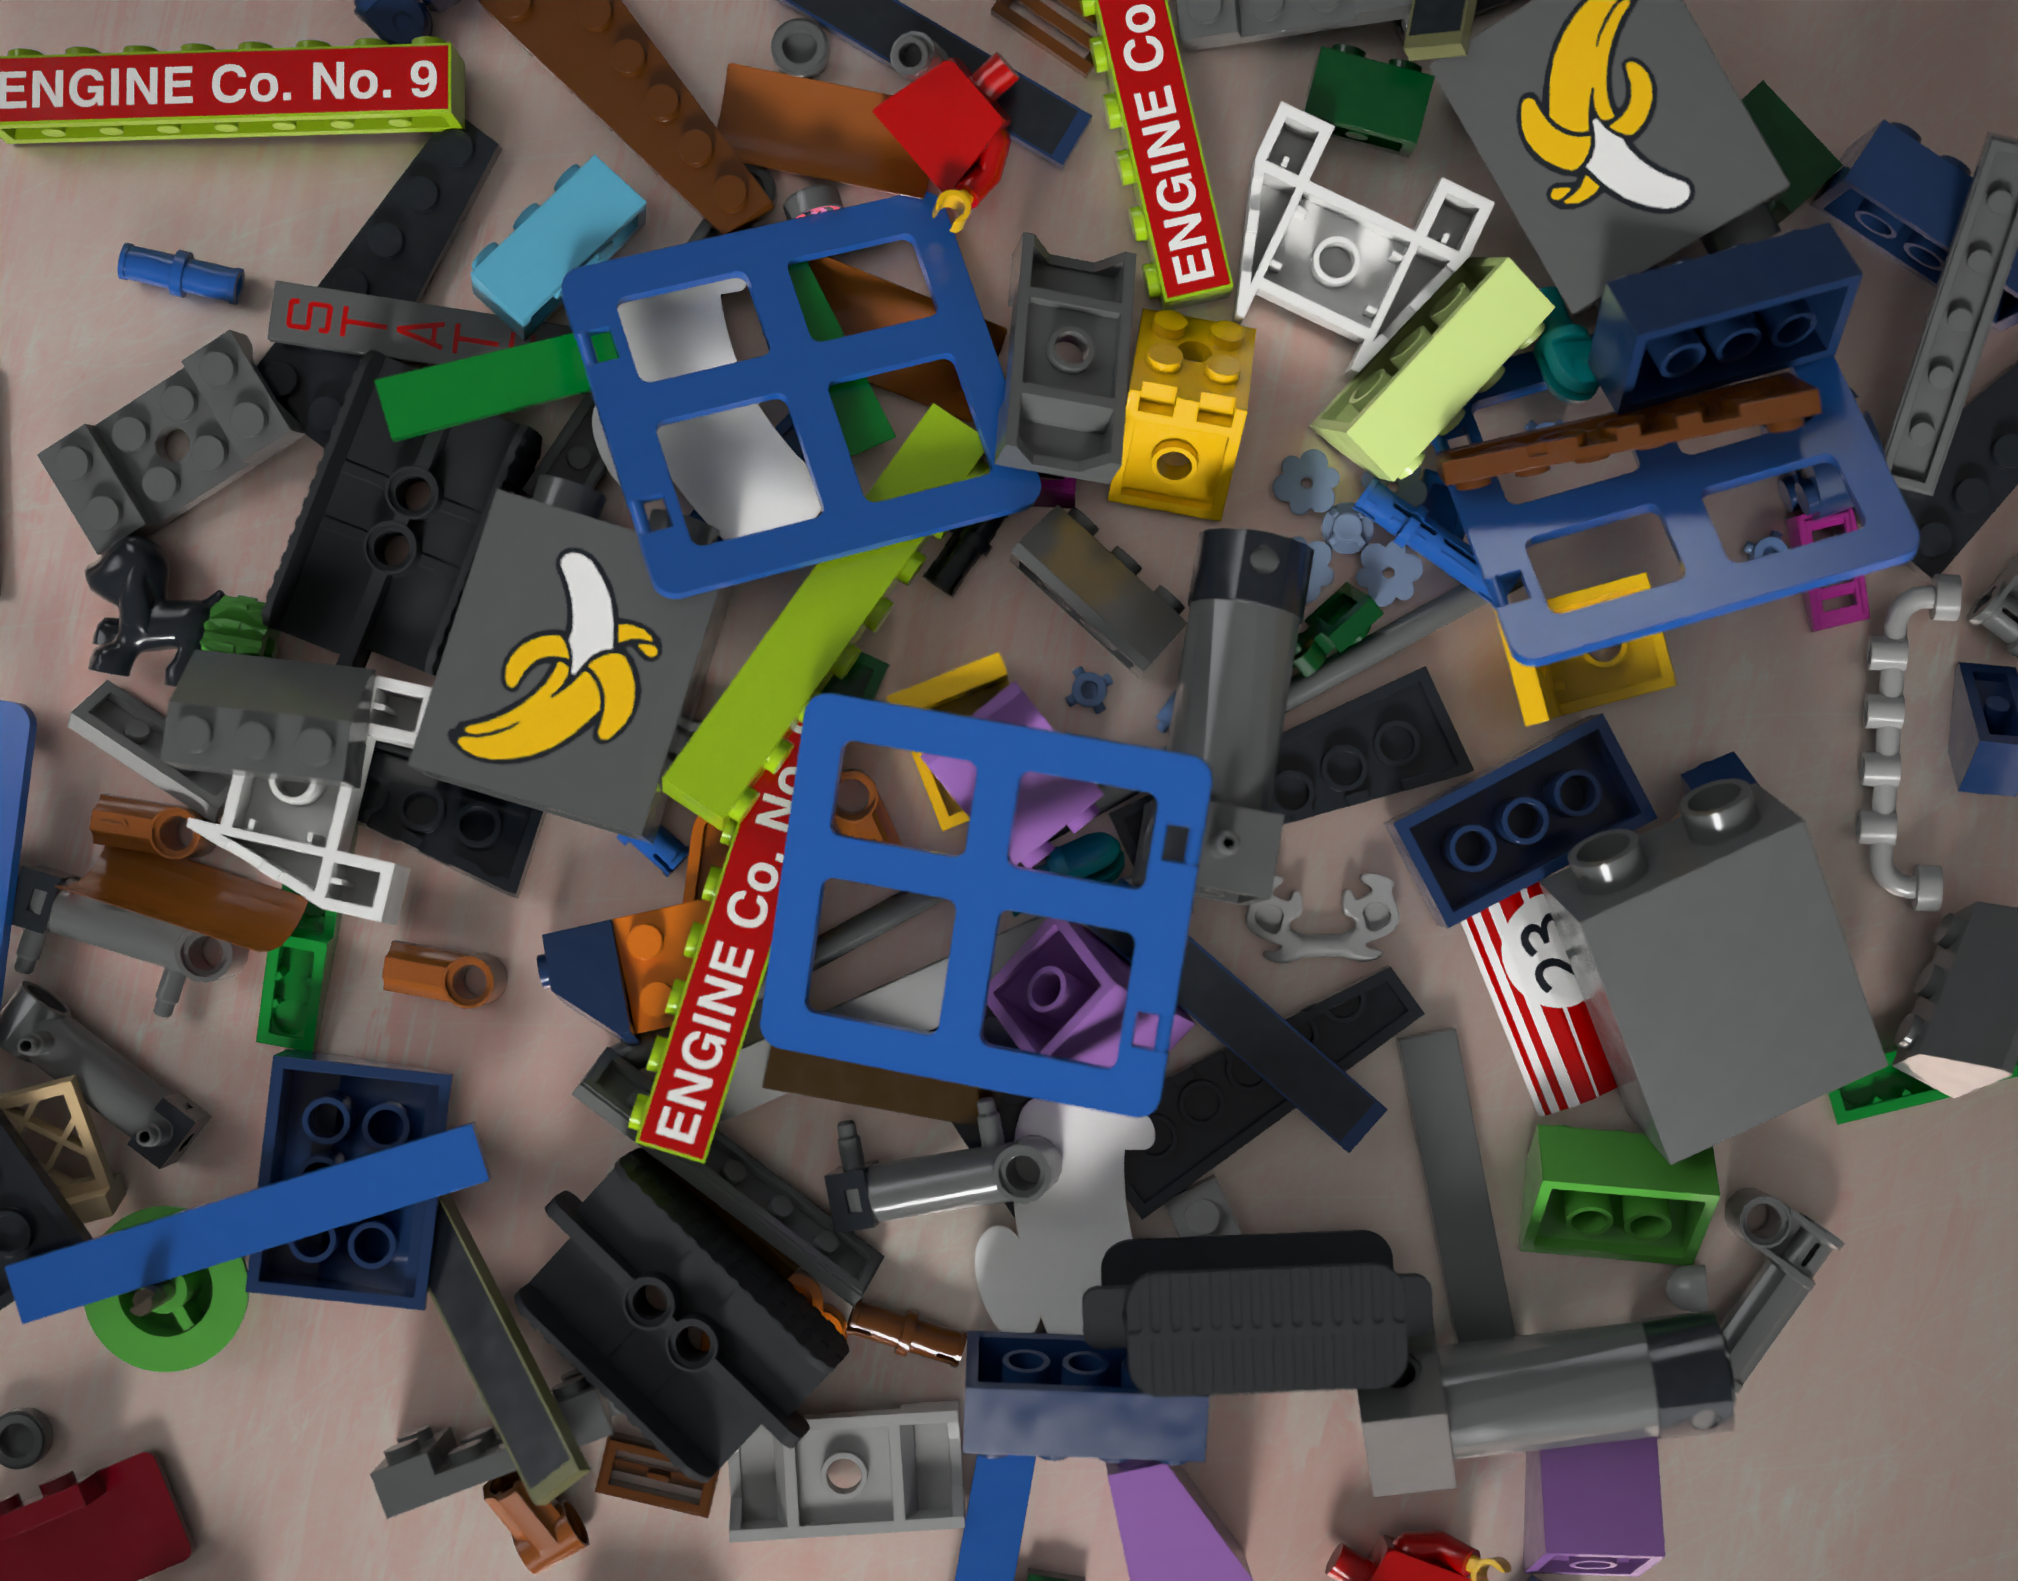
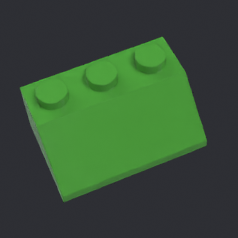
M1537 1124L1525 1166L1519 1235L1520 1251L1684 1266L1693 1265L1720 1199L1713 1146L1670 1165L1650 1140L1641 1133H1630L1624 1130L1607 1131L1573 1128L1566 1125L1550 1126Z

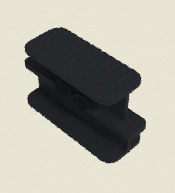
M371 349L360 359L357 371L355 370L350 389H347L344 397L346 399L337 415V422L333 425L330 433L331 437L323 450L324 455L316 468L317 472L309 486L310 490L307 498L305 497L300 516L297 517L294 531L288 539L287 543L289 544L286 551L283 552L280 560L281 564L273 578L274 582L266 595L267 600L261 613L262 623L268 628L284 632L340 654L336 665L366 668L373 651L436 677L496 490L499 489L522 497L526 495L522 489L535 471L537 460L540 459L542 436L530 426L520 425L495 415L394 442L389 432L374 380L418 369ZM417 481H427L431 490L428 503L419 510H410L405 500L408 488ZM404 535L409 544L408 555L400 564L390 566L384 556L385 545L392 537Z
M636 1148L620 1157L614 1164V1169L583 1202L567 1190L554 1196L545 1206V1211L570 1238L535 1277L514 1295V1300L518 1307L517 1310L530 1322L529 1324L535 1330H538L549 1344L552 1343L558 1349L557 1351L563 1357H566L572 1363L571 1365L577 1371H580L591 1385L593 1384L599 1390L601 1395L608 1398L614 1404L613 1406L619 1412H622L628 1418L627 1420L633 1426H636L647 1440H651L656 1445L655 1447L661 1453H664L670 1459L669 1461L691 1480L694 1479L701 1483L708 1482L761 1424L784 1446L791 1449L794 1448L810 1430L808 1422L796 1409L849 1353L847 1340L835 1328V1325L830 1320H827L817 1307H813L807 1301L808 1299L802 1293L800 1294L789 1280L781 1277L643 1148ZM647 1285H655L662 1289L667 1297L666 1310L654 1308L648 1302L645 1293ZM689 1326L699 1327L706 1332L710 1340L709 1351L699 1350L690 1343L688 1339Z
M1369 1230L1127 1239L1115 1243L1107 1250L1101 1263L1102 1286L1089 1288L1082 1297L1083 1335L1086 1343L1094 1349L1128 1348V1367L1133 1383L1139 1390L1154 1397L1386 1387L1397 1381L1405 1371L1408 1361L1407 1336H1422L1429 1332L1433 1324L1432 1287L1429 1281L1418 1273L1397 1274L1393 1268V1254L1389 1244L1382 1236Z

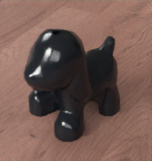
M133 535L121 538L111 544L96 562L87 565L84 571L90 590L119 608V618H104L98 623L92 643L99 646L93 649L88 669L129 677L133 664L140 653L178 649L174 659L166 667L164 679L165 685L176 687L194 651L201 650L202 645L200 641L205 631L204 623L210 618L212 606L219 602L225 593L222 590H217L204 600H171L167 591L170 577L169 559L161 546L146 537Z

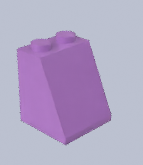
M1016 681L1012 682L971 715L972 717L1053 730ZM926 753L921 755V759L970 818L977 776L974 764L970 761ZM1026 772L1022 777L1010 851L1012 862L1015 865L1021 862L1025 868H1032L1055 849L1048 839L1067 825L1074 834L1096 817L1101 811L1095 802L1104 795L1098 786L1092 782Z
M1048 917L990 981L987 1005L1020 1050L1111 1066L1117 1061L1132 964L1082 924ZM1178 1004L1173 1021L1169 1052L1196 1024ZM1138 1012L1133 1044L1154 1048L1159 1015Z
M1657 1437L1526 1452L1524 1573L1639 1577L1666 1557Z
M1128 1459L1122 1463L1105 1462L1130 1581H1253L1243 1548L1181 1465H1167L1158 1460Z

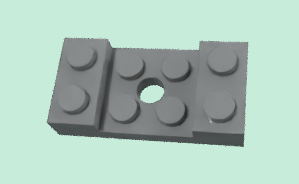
M959 1400L901 1404L900 1409L802 1415L808 1422L810 1430L792 1449L780 1443L761 1424L728 1459L731 1497L730 1542L965 1528L966 1514ZM838 1459L852 1460L861 1470V1479L853 1487H837L829 1479V1466Z

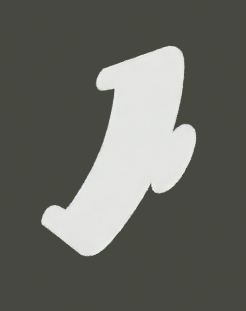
M732 278L621 304L617 310L639 377L646 382H654L737 362L725 322L721 294L741 291L746 287V282L740 278ZM758 403L664 425L657 430L658 439L672 480L706 523L720 531L719 536L724 541L816 518L822 510L807 464L796 455L780 436ZM595 406L592 415L594 439L603 462L620 485Z
M1034 1098L1023 1107L1019 1115L1014 1141L1027 1135H1039L1050 1140L1058 1148L1061 1155L1062 1172L1058 1181L1038 1200L1030 1203L1014 1202L1018 1236L1009 1228L998 1225L985 1231L979 1238L975 1250L974 1264L977 1285L990 1318L1002 1332L1034 1333L1041 1317L1048 1334L1083 1335L1082 1297L1084 1293L1091 1287L1102 1286L1101 1263L1107 1250L1117 1242L1133 1239L1125 1193V1150L1149 1149L1155 1141V1128L1148 1116L1134 1118ZM1019 1155L1016 1159L1018 1174L1028 1182H1038L1040 1179L1038 1164L1028 1156Z

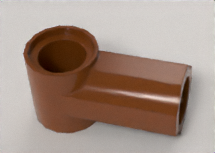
M857 769L841 771L840 784L849 779L859 780L865 784L869 791V800L865 807L859 811H845L838 804L836 805L835 821L841 834L903 845L877 790L876 783L871 776Z
M100 794L98 803L92 809L89 829L93 835V844L154 853L168 859L203 857L211 853L217 846L193 831L192 841L187 847H184L179 842L177 827L183 818L211 822L190 807L111 794Z
M399 940L392 941L388 954L385 956L382 972L383 990L451 1002L463 1009L477 1008L498 1000L505 992L508 984V976L504 964L495 956L487 953L470 954ZM471 965L479 967L487 978V986L480 996L471 994L464 984V975Z
M517 1470L492 1479L483 1486L484 1500L512 1533L515 1548L522 1562L532 1574L537 1576L589 1545L587 1530L574 1506L566 1499L560 1502L553 1499L547 1505H534Z

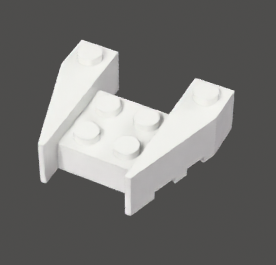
M1281 101L1251 166L1232 321L1241 325L1254 296L1257 295L1359 344L1344 376L1352 379L1470 257L1495 202L1442 177L1432 189L1414 229H1410L1309 181L1335 126Z
M375 676L360 789L233 775L221 824L188 818L186 826L258 868L257 870L301 894L305 899L322 909L397 925L411 868L351 854L349 849L376 741L413 749L432 687Z

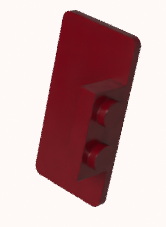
M144 1450L79 1478H76L73 1470L65 1472L39 1484L41 1494L22 1501L19 1492L0 1499V1581H138L184 1562L194 1553L195 1546L169 1480L158 1454L152 1450Z

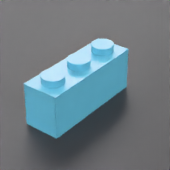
M596 155L589 159L582 167L578 164L569 167L554 186V191L556 192L541 206L537 203L528 206L516 219L513 225L515 231L500 245L496 242L487 245L472 263L473 271L470 273L473 294L524 341L563 304L561 296L562 282L568 272L578 267L608 261L646 224L647 202Z

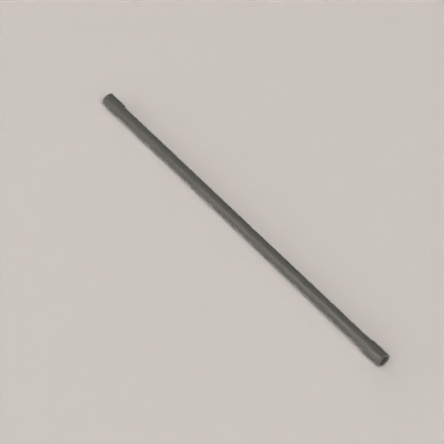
M1521 578L1518 579L1509 594L1524 586ZM1463 584L1453 588L1369 634L1358 643L1348 646L1342 653L1336 652L1327 657L1321 667L1307 678L1301 672L1291 677L1285 713L1473 610L1490 603ZM1097 783L1096 785L1104 794L1095 802L1101 811L1097 816L1143 791ZM1066 825L1048 840L1052 842L1071 830ZM900 891L817 937L812 972L946 900V898ZM768 967L756 1003L764 999ZM672 1026L640 1033L642 1043L640 1045L630 1047L620 1041L609 1048L638 1070H641L648 1065L657 1035L668 1038Z

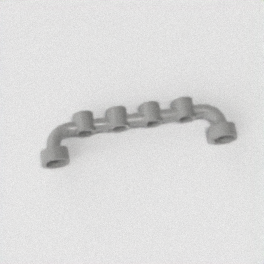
M1934 574L1931 585L1912 587L1898 595L1887 609L1882 636L1870 635L1867 646V669L1880 671L1879 694L1866 693L1864 700V728H1875L1877 731L1875 752L1863 751L1860 760V785L1873 786L1872 810H1858L1856 841L1857 844H1869L1871 872L1878 884L1892 895L1911 899L1913 911L1939 912L1943 899L1944 880L1941 866L1916 864L1912 876L1898 871L1893 862V849L1898 829L1896 812L1897 788L1901 778L1900 737L1905 716V698L1903 695L1904 673L1907 668L1909 653L1907 625L1909 618L1914 612L1926 608L1929 609L1931 620H1958L1962 602V580L1960 575Z

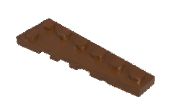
M478 0L490 17L532 57L534 56L571 94H574L611 132L613 131L627 144L637 157L656 175L669 184L670 188L719 235L746 230L775 208L770 198L621 0Z
M1784 372L1711 389L1618 416L1615 411L1438 451L1434 452L1438 475L1446 486L1455 484L1456 490H1471L1489 485L1492 482L1491 477L1510 473H1515L1516 477L1534 476L1549 471L1551 465L1572 461L1578 464L1603 460L1613 453L1653 449L1670 442L1766 424L1767 432L1789 431L1804 426L1805 416L1820 414L1822 409L1818 388L1789 372Z

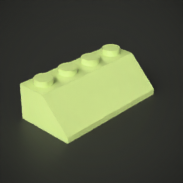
M1469 257L1346 385L1309 427L1371 476L1392 482L1397 478L1404 479L1421 465L1425 458L1423 450L1437 435L1443 436L1460 423L1465 415L1463 407L1477 392H1485L1498 382L1505 372V367L1503 366L1505 361L1517 349L1522 350L1528 347L1542 334L1545 329V324L1542 321L1555 309V306L1509 257Z

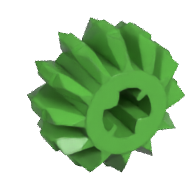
M224 595L219 602L212 606L210 618L204 623L205 631L200 641L202 645L201 650L276 658L280 650L278 641L281 631L263 625L261 613L265 603L258 601V598L238 595V597Z

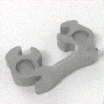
M1361 874L1359 880L1369 887V892L1355 899L1351 890L1344 889L1340 897L1342 914L1354 920L1353 928L1341 934H1302L1292 930L1290 927V922L1302 914L1303 900L1301 893L1293 890L1288 900H1282L1274 896V889L1283 882L1281 876L1275 875L1271 899L1248 905L1245 923L1253 934L1264 940L1279 944L1280 947L1278 949L1263 952L1264 958L1275 963H1290L1305 957H1344L1359 962H1369L1382 957L1383 951L1377 948H1368L1366 944L1388 935L1397 927L1400 920V913L1392 895L1394 882L1380 874Z

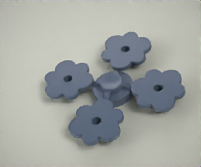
M1317 449L1307 450L1301 455L1300 459L1296 456L1286 457L1281 465L1283 474L1279 475L1273 483V493L1276 498L1283 502H1290V509L1296 515H1304L1309 509L1318 513L1328 511L1322 522V535L1325 542L1313 541L1308 544L1303 537L1295 536L1292 538L1314 549L1306 603L1315 601L1320 595L1321 586H1328L1334 580V571L1328 566L1332 559L1331 549L1342 554H1354L1363 550L1361 553L1363 568L1357 572L1356 582L1360 587L1368 588V596L1372 597L1379 607L1390 605L1396 597L1400 600L1410 599L1415 591L1413 582L1417 581L1423 573L1421 559L1414 554H1406V547L1404 546L1402 549L1393 541L1386 548L1378 543L1369 544L1374 533L1373 521L1359 511L1354 510L1353 506L1355 503L1344 502L1333 506L1335 494L1332 488L1338 485L1340 475L1336 469L1328 467L1327 457L1322 451ZM1420 466L1404 479L1397 478L1394 482L1378 479L1386 487L1390 483H1396L1399 489L1394 493L1415 507H1418L1420 504L1422 505L1427 498V487L1424 482L1419 480L1421 475ZM1366 471L1361 478V483L1365 489L1374 478ZM1310 479L1313 482L1312 487L1309 489L1303 488V480ZM1391 568L1394 571V576L1392 578L1384 577V569Z

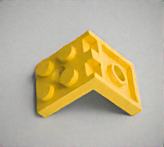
M1146 308L1142 309L1126 402L1122 466L1110 482L1107 501L1221 522L1248 411L1256 338L1255 328L1244 327L1228 320L1211 321L1184 316L1174 310L1157 311ZM1168 452H1179L1187 456L1190 461L1181 466H1173L1164 462L1160 456Z
M1644 572L1546 599V602L1551 611L1561 614L1652 588L1649 573ZM1497 618L1525 726L1542 723L1563 715L1678 685L1664 631L1622 643L1620 653L1611 661H1600L1589 652L1543 666L1529 667L1520 664L1511 655Z
M997 652L886 697L888 702L971 716L1010 684L1008 672L1000 652ZM911 751L942 831L970 821L968 815L921 759L920 756L924 753Z

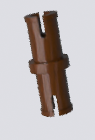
M862 1298L853 1305L845 1331L847 1335H856L894 1347V1354L906 1357L907 1353L910 1352L949 1364L953 1368L958 1367L967 1340V1331H959L919 1318L918 1311L907 1309L905 1313H901L863 1301Z

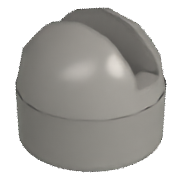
M1705 1264L1686 1265L1676 1268L1668 1276L1665 1287L1671 1303L1684 1311H1708V1286Z

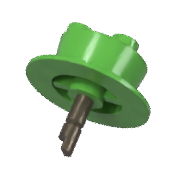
M167 1205L145 1208L122 1218L103 1235L189 1208ZM244 1257L233 1259L84 1305L85 1312L98 1339L110 1352L124 1362L154 1372L186 1370L198 1366L218 1354L228 1345L239 1330L249 1302V1292H245L248 1272Z

